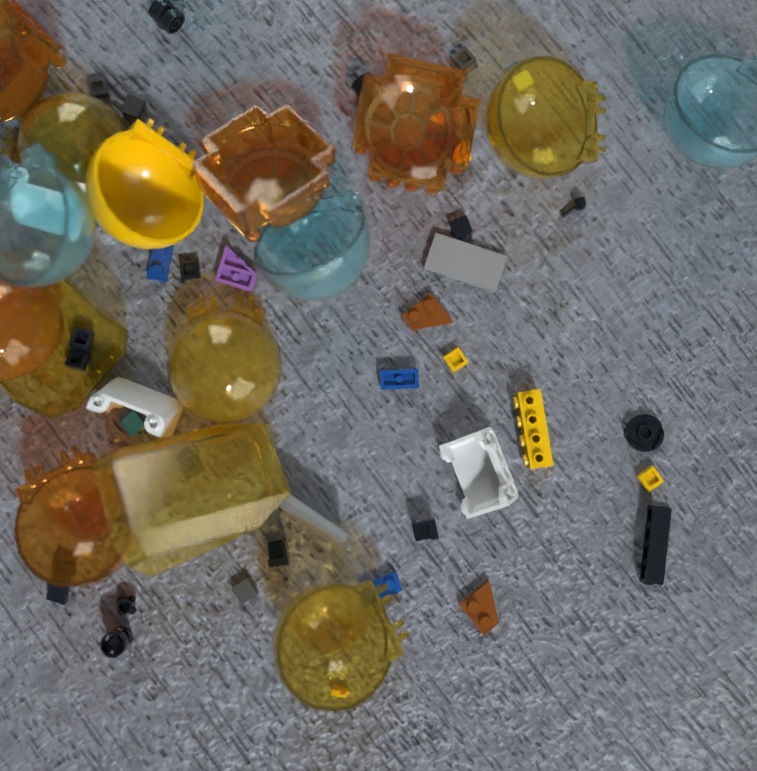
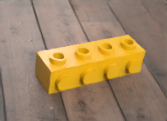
M541 389L515 393L513 405L518 410L516 423L517 427L521 428L522 435H519L521 447L524 446L525 454H522L524 466H527V469L554 466Z

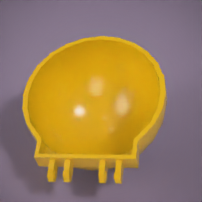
M151 118L146 124L137 119L128 131L116 133L105 140L91 157L85 176V194L88 206L98 224L115 240L140 249H162L182 241L195 230L201 220L204 208L203 191L199 179L203 165L194 160L197 152L193 149L186 154L184 150L187 144L182 142L179 147H176L161 136L164 131L162 126H159L156 131L151 129L154 122Z

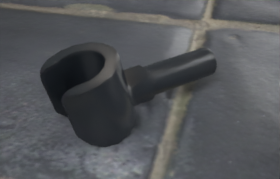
M585 198L575 199V206L561 214L564 218L575 211L583 210L586 206Z

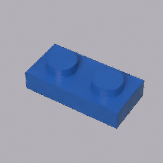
M173 245L162 249H152L147 273L148 280L167 283L174 250Z
M418 369L381 370V390L419 388Z
M395 572L359 586L366 605L402 591Z

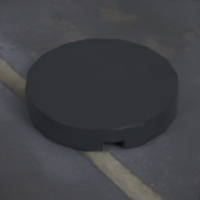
M637 415L626 424L624 431L625 439L628 445L636 451L650 452L657 449L663 442L664 430L662 424L652 415Z

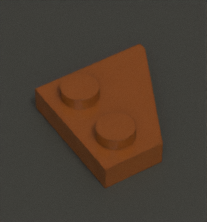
M432 293L401 315V318L412 331L453 323V320Z
M487 580L459 603L460 607L483 636L499 624L491 585Z

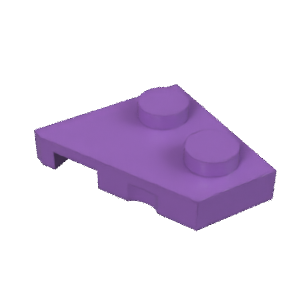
M225 246L215 281L253 292L258 274L229 247Z

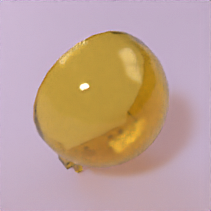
M535 56L523 60L504 73L491 91L485 112V129L490 147L497 158L508 169L521 176L533 179L557 178L574 171L582 163L598 161V153L606 152V147L598 146V142L606 140V135L598 134V115L604 114L605 108L597 107V103L605 101V95L597 94V82L584 80L572 66L560 59L550 56Z
M61 92L44 99L36 96L31 105L23 109V111L27 112L25 116L21 114L13 115L14 119L21 122L17 140L5 137L4 142L15 146L14 151L1 148L0 153L11 157L8 165L10 168L13 163L26 167L30 174L29 182L64 191L70 182L85 183L89 162L100 145L116 133L128 131L129 127L121 115L108 103L92 95L78 92ZM18 102L17 107L22 106L24 103Z
M200 293L198 308L187 307V323L174 336L169 347L166 362L167 378L173 394L181 405L193 415L217 423L240 422L257 414L274 397L281 380V352L276 339L265 326L266 311L264 309H254V295H249L248 309H243L242 294L237 295L236 309L217 308L216 294H211L210 308H205V295Z
M365 580L356 586L341 583L322 584L304 591L293 599L282 612L275 627L272 641L273 662L277 675L285 689L300 703L318 711L332 713L354 708L375 694L385 680L392 661L405 654L400 642L410 636L407 630L397 635L395 633V630L404 625V621L401 619L391 624L383 605L392 601L393 597L392 595H386L380 599L378 595L388 588L387 583L377 587L374 586L372 580Z

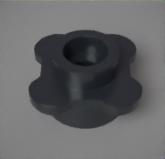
M134 595L129 597L119 596L117 598V613L119 615L128 613L132 615L136 613V597Z

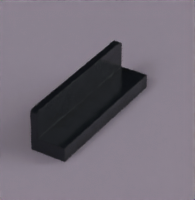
M648 505L639 580V582L645 585L664 584L672 511L669 507Z

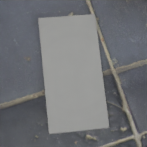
M435 233L424 270L495 293L507 256Z
M283 490L279 495L275 506L339 549L349 536L344 530L287 491Z

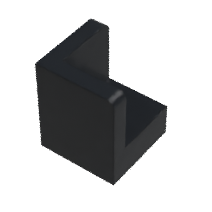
M434 518L411 522L415 541L439 539Z
M287 539L268 542L269 568L288 565L290 563Z

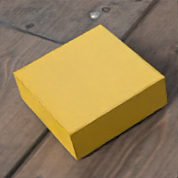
M459 347L442 357L452 373L469 363Z
M653 465L636 476L647 492L652 491L664 482Z

